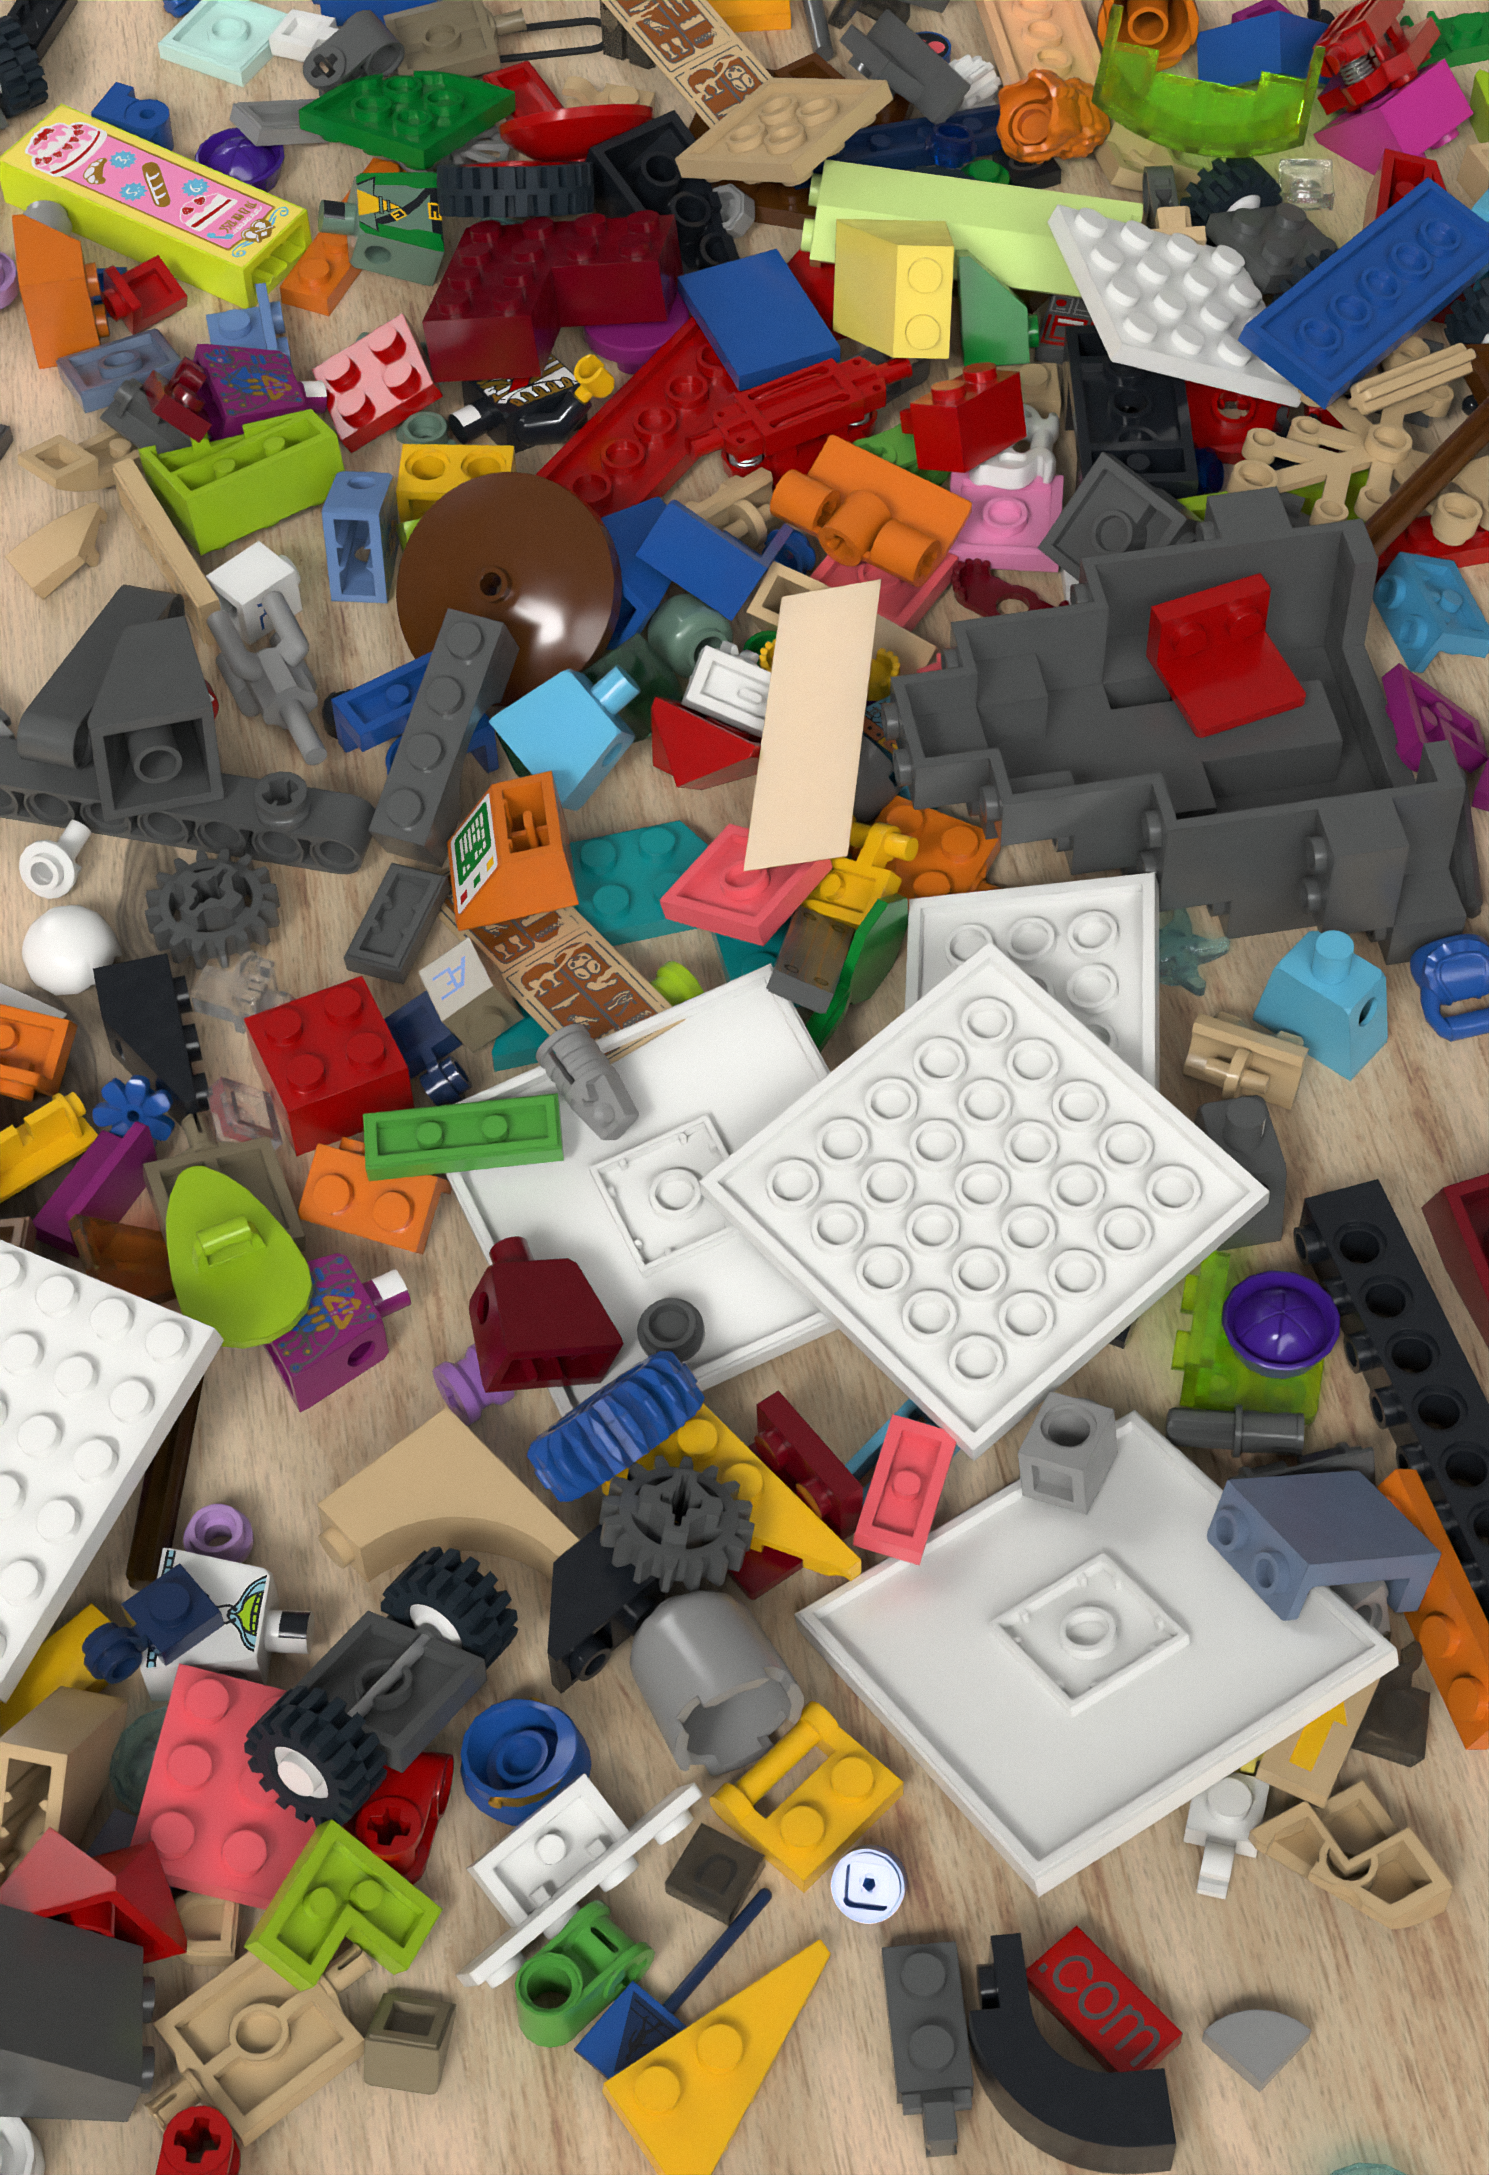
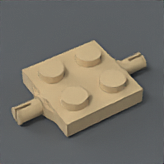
M353 1943L348 1950L327 1965L315 1987L300 1992L248 1951L153 2023L157 2036L176 2059L181 2075L179 2080L149 2103L144 2104L158 2127L164 2132L168 2123L178 2112L195 2106L200 2102L202 2105L217 2109L227 2118L232 2132L245 2148L363 2056L365 2039L343 2014L338 1995L367 1972L373 1970V1966L365 1953H361L360 1947Z

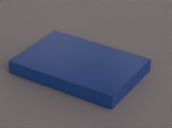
M777 248L677 277L678 293L739 391L762 385L830 358H833L836 363L840 362V345Z

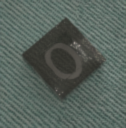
M701 1823L665 1881L666 1894L730 1926L766 1866L765 1855Z

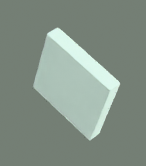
M201 0L158 43L160 58L244 87L274 56L271 53L268 38L288 14L250 0Z

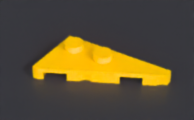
M704 1403L701 1409L696 1412V1415L685 1422L684 1426L636 1461L647 1471L653 1470L655 1456L661 1455L666 1459L669 1467L679 1468L684 1456L692 1458L693 1470L700 1473L711 1465L718 1467L716 1481L719 1484L737 1481L740 1484L737 1500L751 1501L753 1507L749 1522L755 1525L750 1549L762 1553L764 1546H768L803 1559V1568L826 1576L838 1575L852 1581L861 1574V1559ZM629 1468L624 1469L615 1476L627 1479ZM612 1479L601 1484L602 1492L606 1496L609 1494Z
M821 1939L603 2083V2095L658 2175L713 2174L723 2153L729 2148L739 2129L742 2118L750 2104L754 2102L782 2050L785 2039L802 2008H805L818 1984L822 1971L830 1959L831 1953Z

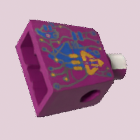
M197 344L193 362L204 368L203 373L207 375L197 394L206 401L203 409L207 411L212 423L207 432L212 437L210 442L244 434L243 424L312 409L316 414H323L325 412L327 394L324 383L322 381H297L288 358L284 353L277 350Z
M335 1253L307 1261L314 1290L307 1313L291 1331L268 1344H263L299 1412L309 1409L385 1359L389 1349L382 1318L411 1305L406 1285L396 1269L361 1283L347 1256Z

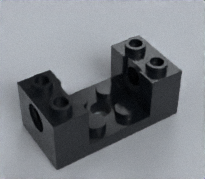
M1095 325L1065 326L1061 397L1065 431L1074 430L1077 453L1075 491L1100 454L1106 452L1114 455L1153 487L1165 490L1175 499L1197 496L1199 479L1185 380L1112 362Z

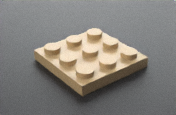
M770 77L676 157L675 161L682 178L706 179L707 182L739 180L744 181L745 184L781 182L785 186H795L807 181L813 175L812 170L827 157L840 152L845 146L844 142L854 133L872 124L876 120V114L889 104L893 97L887 80Z

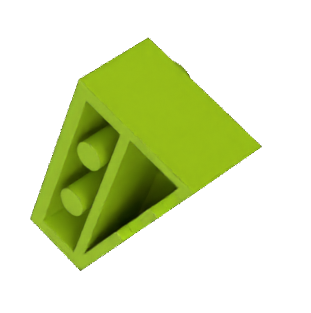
M312 409L243 424L244 434L212 442L209 441L207 433L200 443L190 437L192 446L158 454L155 445L138 449L147 484L173 526L201 556L210 551L223 549L241 537L261 528L274 526L281 519L310 506H317L325 502L336 474L345 471L337 434Z

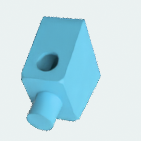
M619 665L611 669L595 685L584 674L567 669L494 715L488 722L532 775L552 771L562 808L578 811L633 743L635 734L619 716L618 712L641 692V689Z
M1336 930L1323 933L1309 931L1273 969L1254 1011L1253 1020L1274 1034L1284 1031L1302 1037L1304 1041L1303 1047L1309 1048V1056L1351 1081L1387 1043L1386 976L1381 969L1353 953L1354 942L1344 932Z

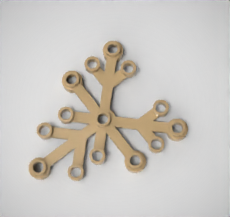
M1412 335L1381 361L1383 372L1430 354L1429 346L1420 338ZM1374 367L1359 381L1377 375V368ZM1444 384L1383 408L1379 423L1375 425L1364 415H1361L1357 408L1352 410L1348 405V399L1341 395L1326 409L1348 431L1322 424L1317 419L1309 416L1294 418L1286 438L1277 436L1274 432L1265 428H1253L1248 431L1242 448V455L1246 460L1240 461L1234 466L1227 491L1228 493L1277 486L1280 494L1325 481L1322 497L1315 502L1309 524L1312 526L1346 521L1349 514L1348 508L1344 504L1351 473L1369 469L1366 486L1360 489L1354 505L1355 514L1364 521H1367L1391 496L1389 489L1392 476L1402 485L1430 456V454L1411 448L1412 438L1402 429L1404 415L1421 411L1430 417H1444L1448 414L1454 398V392L1448 385ZM1298 389V392L1301 394L1300 401L1311 407H1320ZM1324 445L1345 452L1336 453L1319 448V446ZM1489 455L1471 460L1451 481L1456 483L1467 495L1454 492L1442 494L1440 492L1425 508L1432 515L1430 521L1433 527V534L1440 542L1451 546L1462 545L1466 540L1474 536L1478 525L1489 531ZM1276 457L1300 463L1276 471L1269 466Z

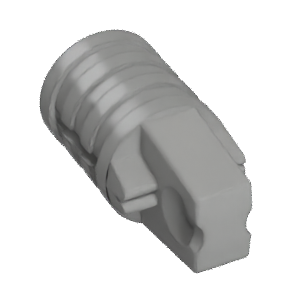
M582 1024L565 1026L550 1035L540 1045L536 1053V1060L546 1070V1074L555 1083L560 1094L565 1097L570 1108L601 1140H618L636 1121L639 1112L626 1090L620 1075L610 1065V1061L600 1051L595 1040L590 1038V1033Z

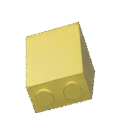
M836 219L833 331L893 358L949 359L954 244L946 221Z

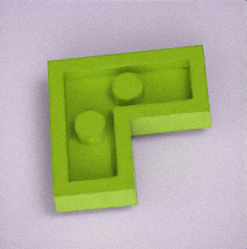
M331 1819L317 1826L244 1947L300 1992L315 1987L345 1936L395 1975L409 1969L443 1909Z

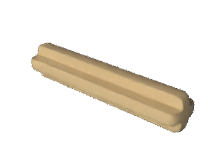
M1457 343L1356 382L1350 387L1352 398L1348 399V405L1352 410L1357 408L1361 415H1368L1467 376L1473 372L1471 361L1476 358V353L1472 348L1467 350L1463 343Z

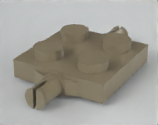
M442 0L383 15L386 27L404 46L405 50L404 59L395 71L399 75L413 77L414 70L446 72L471 78L500 70L502 67L497 50L498 36L527 30L522 8L493 16L484 7L482 0Z
M196 1112L197 1126L193 1114H189L181 1122L190 1148L175 1157L143 1164L144 1182L166 1247V1215L170 1194L178 1175L183 1170L198 1165L225 1174L249 1190L288 1232L300 1252L305 1251L306 1235L269 1136L239 1143L216 1142L209 1126L207 1115Z

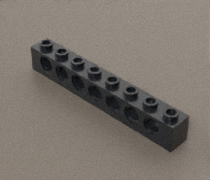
M1379 1179L1304 1198L1300 1224L1293 1231L1294 1245L1298 1257L1303 1265H1312L1319 1280L1318 1284L1333 1298L1340 1314V1327L1344 1333L1343 1345L1346 1359L1355 1374L1362 1373L1370 1389L1369 1402L1373 1417L1380 1429L1388 1428L1397 1446L1396 1462L1398 1469L1417 1470L1489 1623V1545L1478 1538L1482 1536L1489 1537V1403ZM1349 1259L1359 1260L1364 1263H1355ZM1376 1312L1384 1313V1314H1387V1315H1389V1316H1391V1317H1389V1318L1380 1317V1316H1378V1315H1375L1374 1313H1376ZM1399 1367H1410L1418 1371V1373L1406 1372ZM1425 1422H1435L1446 1429H1435L1426 1425ZM1451 1479L1466 1480L1473 1484L1474 1487L1460 1486Z

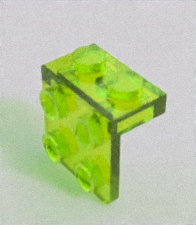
M1218 1251L1212 1252L1202 1261L1200 1275L1187 1274L1185 1278L1180 1313L1193 1315L1191 1331L1177 1329L1171 1370L1184 1372L1179 1405L1207 1410L1233 1411L1234 1404L1238 1403L1242 1404L1243 1410L1271 1413H1304V1426L1313 1423L1318 1410L1324 1359L1305 1374L1287 1379L1269 1378L1249 1370L1236 1357L1222 1326L1223 1304L1231 1292L1225 1290L1231 1254Z

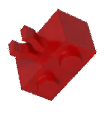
M991 362L970 364L962 369V375L952 380L933 384L931 392L911 402L910 408L901 410L899 413L902 433L914 434L918 469L966 473L1027 437L1020 371L997 370L996 364Z

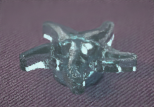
M1186 908L1173 910L1172 921L1163 929H1159V983L1168 986L1180 985L1196 996H1203L1206 990V981L1199 976L1198 965L1211 962L1229 952L1230 940L1227 937L1214 940L1206 939L1192 934V924Z

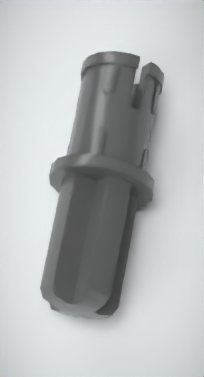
M1238 1403L1234 1404L1233 1411L1174 1407L1169 1409L1167 1414L1166 1439L1174 1446L1231 1450L1232 1458H1239L1240 1452L1302 1457L1304 1413H1271L1243 1410L1242 1404Z

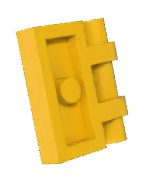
M853 815L849 846L861 848L857 860L854 861L844 857L830 859L833 868L800 905L857 930L878 898L898 892L902 879L894 872L885 869L887 862L892 861L894 858L912 861L917 855L919 844L916 838L901 834V830L897 826L883 822H877L870 826L856 822V818Z

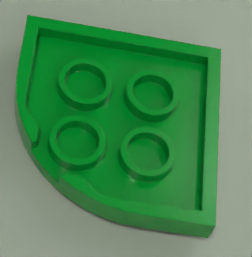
M414 70V77L398 75L385 80L383 74L380 73L339 85L299 109L300 129L320 135L325 141L341 142L362 149L367 155L383 156L404 163L407 168L413 170H426L516 111L515 91L474 78L446 72Z

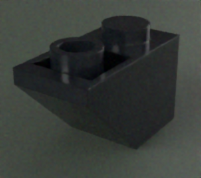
M601 1524L553 1562L547 1654L552 1685L561 1694L576 1681H587L597 1675L608 1662L611 1652L631 1635L634 1636L644 1620L665 1601V1593L661 1592L659 1585L660 1578L650 1575L647 1580L638 1584L633 1581L636 1567L632 1563L622 1567H615L612 1564L614 1547L601 1546L600 1537L603 1526Z

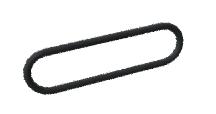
M596 17L526 24L527 30L518 32L596 25L605 30L606 38L599 44L592 46L499 56L500 63L599 52L610 45L613 41L614 32L610 24Z

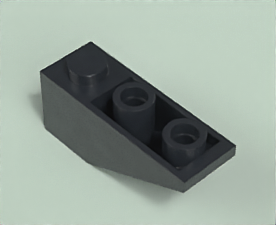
M167 953L93 968L101 1016L112 1055L132 1076L142 1075L147 1077L150 1081V1088L154 1091L165 1089L170 1093L173 1105L167 1113L180 1126L182 1120L189 1114H193L197 1126L196 1112L212 1110L213 1106L205 1072L193 1074L191 1062L201 1061L203 1058L195 1023L183 1025L181 1014L193 1012L185 975L173 977Z

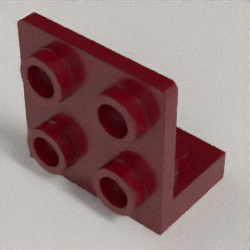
M779 1390L756 1404L757 1435L754 1437V1443L747 1447L844 1541L856 1531L863 1509V1486ZM764 1546L762 1552L749 1548V1551L745 1552L740 1571L727 1569V1574L747 1598L755 1600L802 1569L803 1559L768 1546Z

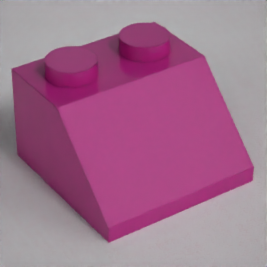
M1444 58L1418 69L1419 74L1402 87L1391 90L1388 85L1361 108L1347 113L1345 110L1313 135L1318 144L1375 176L1385 148L1427 158L1424 151L1429 147L1431 150L1437 149L1459 135L1456 127L1474 113Z

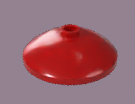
M640 104L579 106L515 118L501 124L499 132L500 139L508 147L534 161L585 162L590 147L655 119L652 107Z

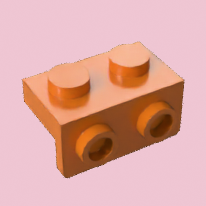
M0 1004V1094L26 1102L33 1101L35 1092L48 1096L57 1094L78 1025L70 1020Z
M342 1137L339 1149L320 1143L317 1144L297 1213L299 1219L423 1254L441 1192L450 1195L452 1188L448 1180L436 1177V1174L369 1181L365 1168L364 1143Z

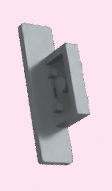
M889 9L882 13L867 35L851 24L839 40L853 54L848 61L852 67L868 78V80H887L892 97L898 93L912 103L937 127H941L950 116L959 110L964 101V96L970 90L971 85Z

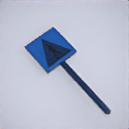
M762 1888L757 1892L663 2005L632 1980L578 2043L574 2051L609 2080L687 2028L674 2014L772 1899L770 1889Z

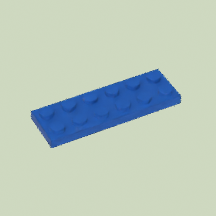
M1427 177L1244 326L1237 341L1325 410L1350 389L1354 383L1363 378L1462 294L1463 291L1489 271V224Z

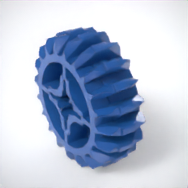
M659 1351L654 1355L652 1354L583 1400L582 1403L567 1412L561 1419L537 1436V1439L530 1444L527 1452V1457L535 1468L534 1474L546 1490L550 1489L559 1502L573 1501L574 1499L581 1498L587 1492H592L598 1486L609 1481L624 1469L629 1468L638 1459L648 1454L653 1448L668 1439L672 1433L684 1426L686 1421L696 1415L705 1399L696 1384L698 1380L685 1363L682 1364L672 1351Z

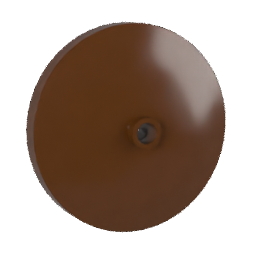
M498 472L479 476L458 485L438 499L426 511L408 539L399 565L396 587L400 627L415 659L433 651L448 608L505 624L520 649L501 703L490 706L496 708L510 706L564 670L572 669L586 676L599 661L611 640L619 617L622 600V576L618 554L613 539L599 515L587 502L566 487L544 477L521 472ZM501 582H502L501 589H500V591L497 593V587H498L499 585H501Z

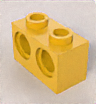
M403 444L396 487L400 523L422 518L438 499L466 481L491 473L517 472L514 446Z

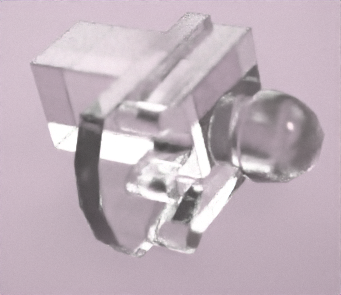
M249 950L243 954L233 972L206 965L190 992L195 1012L233 1022L235 1031L242 1034L246 1032L243 1018L296 999L292 994L278 990L274 971L275 962L260 957L259 952Z

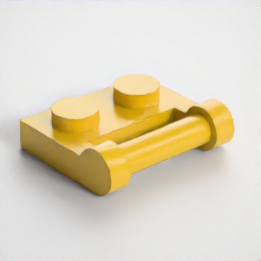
M809 1701L803 1707L801 1717L796 1725L733 1785L728 1782L724 1783L710 1796L709 1802L715 1813L732 1830L805 1893L903 1795L904 1782L841 1729L834 1717L822 1705L815 1701ZM815 1746L819 1748L829 1758L765 1819L753 1806Z

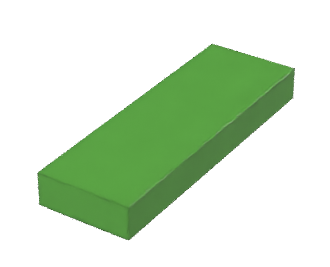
M558 1093L363 1114L365 1168L369 1181L564 1161Z

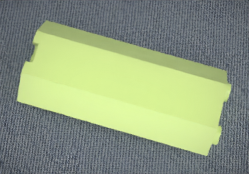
M825 159L823 173H813L808 206L817 207L815 219L805 218L800 251L810 252V266L820 268L821 262L835 264L836 219L946 221L954 244L953 281H957L956 250L967 249L1011 289L1082 299L1047 223L1056 206L1059 204L1077 210L1090 208L1106 218L1124 223L1129 220L1141 223L1143 204Z

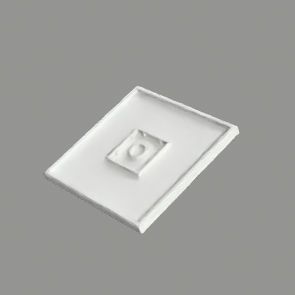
M771 964L595 1041L600 1051L606 1053L686 1019L611 1064L620 1075L626 1090L639 1112L636 1121L618 1140H601L570 1108L565 1097L560 1094L555 1083L551 1081L546 1074V1070L541 1066L455 1103L461 1104L558 1093L564 1161L445 1173L489 1266L492 1265L489 1256L490 1249L497 1242L514 1236L523 1237L527 1240L534 1260L571 1259L579 1265L621 1335L624 1345L601 1383L547 1388L561 1418L603 1386L631 1369L637 1363L648 1358L640 1346L637 1326L643 1312L650 1305L661 1299L677 1298L685 1300L696 1307L703 1318L705 1326L704 1342L700 1350L692 1358L682 1362V1364L685 1363L698 1380L696 1384L701 1392L838 1329L701 1194L699 1181L831 1073L792 1001L768 992V989H766L773 970Z
M1136 1410L1115 1421L1118 1453L1087 1515L1022 1496L1020 1478L930 1532L920 1566L888 1557L852 1581H848L794 1614L800 1633L1038 1898L1399 1666L1397 1648L1329 1586L1312 1588L1308 1592L1298 1619L1282 1621L1207 1540V1532L1223 1490Z

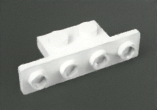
M585 1773L578 1775L466 1868L511 1928L456 1974L463 1986H478L486 1981L491 1989L503 1983L527 1961L521 1950L542 1932L548 1940L557 1936L568 1921L581 1909L577 1902L592 1889L599 1885L604 1892H607L634 1872L639 1863L633 1855L652 1838L659 1845H662L687 1827L694 1819L688 1808L703 1796L697 1785L691 1783L676 1788L627 1829Z

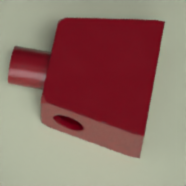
M508 1237L497 1242L489 1252L492 1265L487 1267L469 1301V1315L481 1381L485 1393L601 1383L624 1343L579 1265L569 1258L534 1260L528 1242L523 1237Z

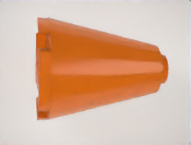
M1103 0L1098 12V37L1104 52L1111 59L1113 57L1119 62H1149L1150 73H1156L1175 66L1182 60V55L1190 46H1193L1198 36L1199 12L1195 0Z

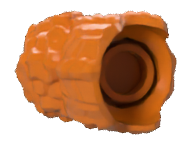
M1035 68L1028 73L1024 80L1006 85L998 92L1000 116L996 131L1004 152L1010 158L1020 163L1041 164L1053 157H1059L1062 160L1071 159L1072 157L1086 158L1097 145L1104 143L1106 135L1110 132V120L1106 112V96L1091 83L1083 82L1080 78L1073 77L1063 80L1057 73L1051 70H1037Z

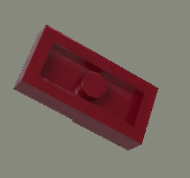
M185 356L175 369L170 380L153 369L144 382L143 388L151 411L200 443L212 426L207 411L203 409L206 401L197 394L207 375L203 373L204 368Z

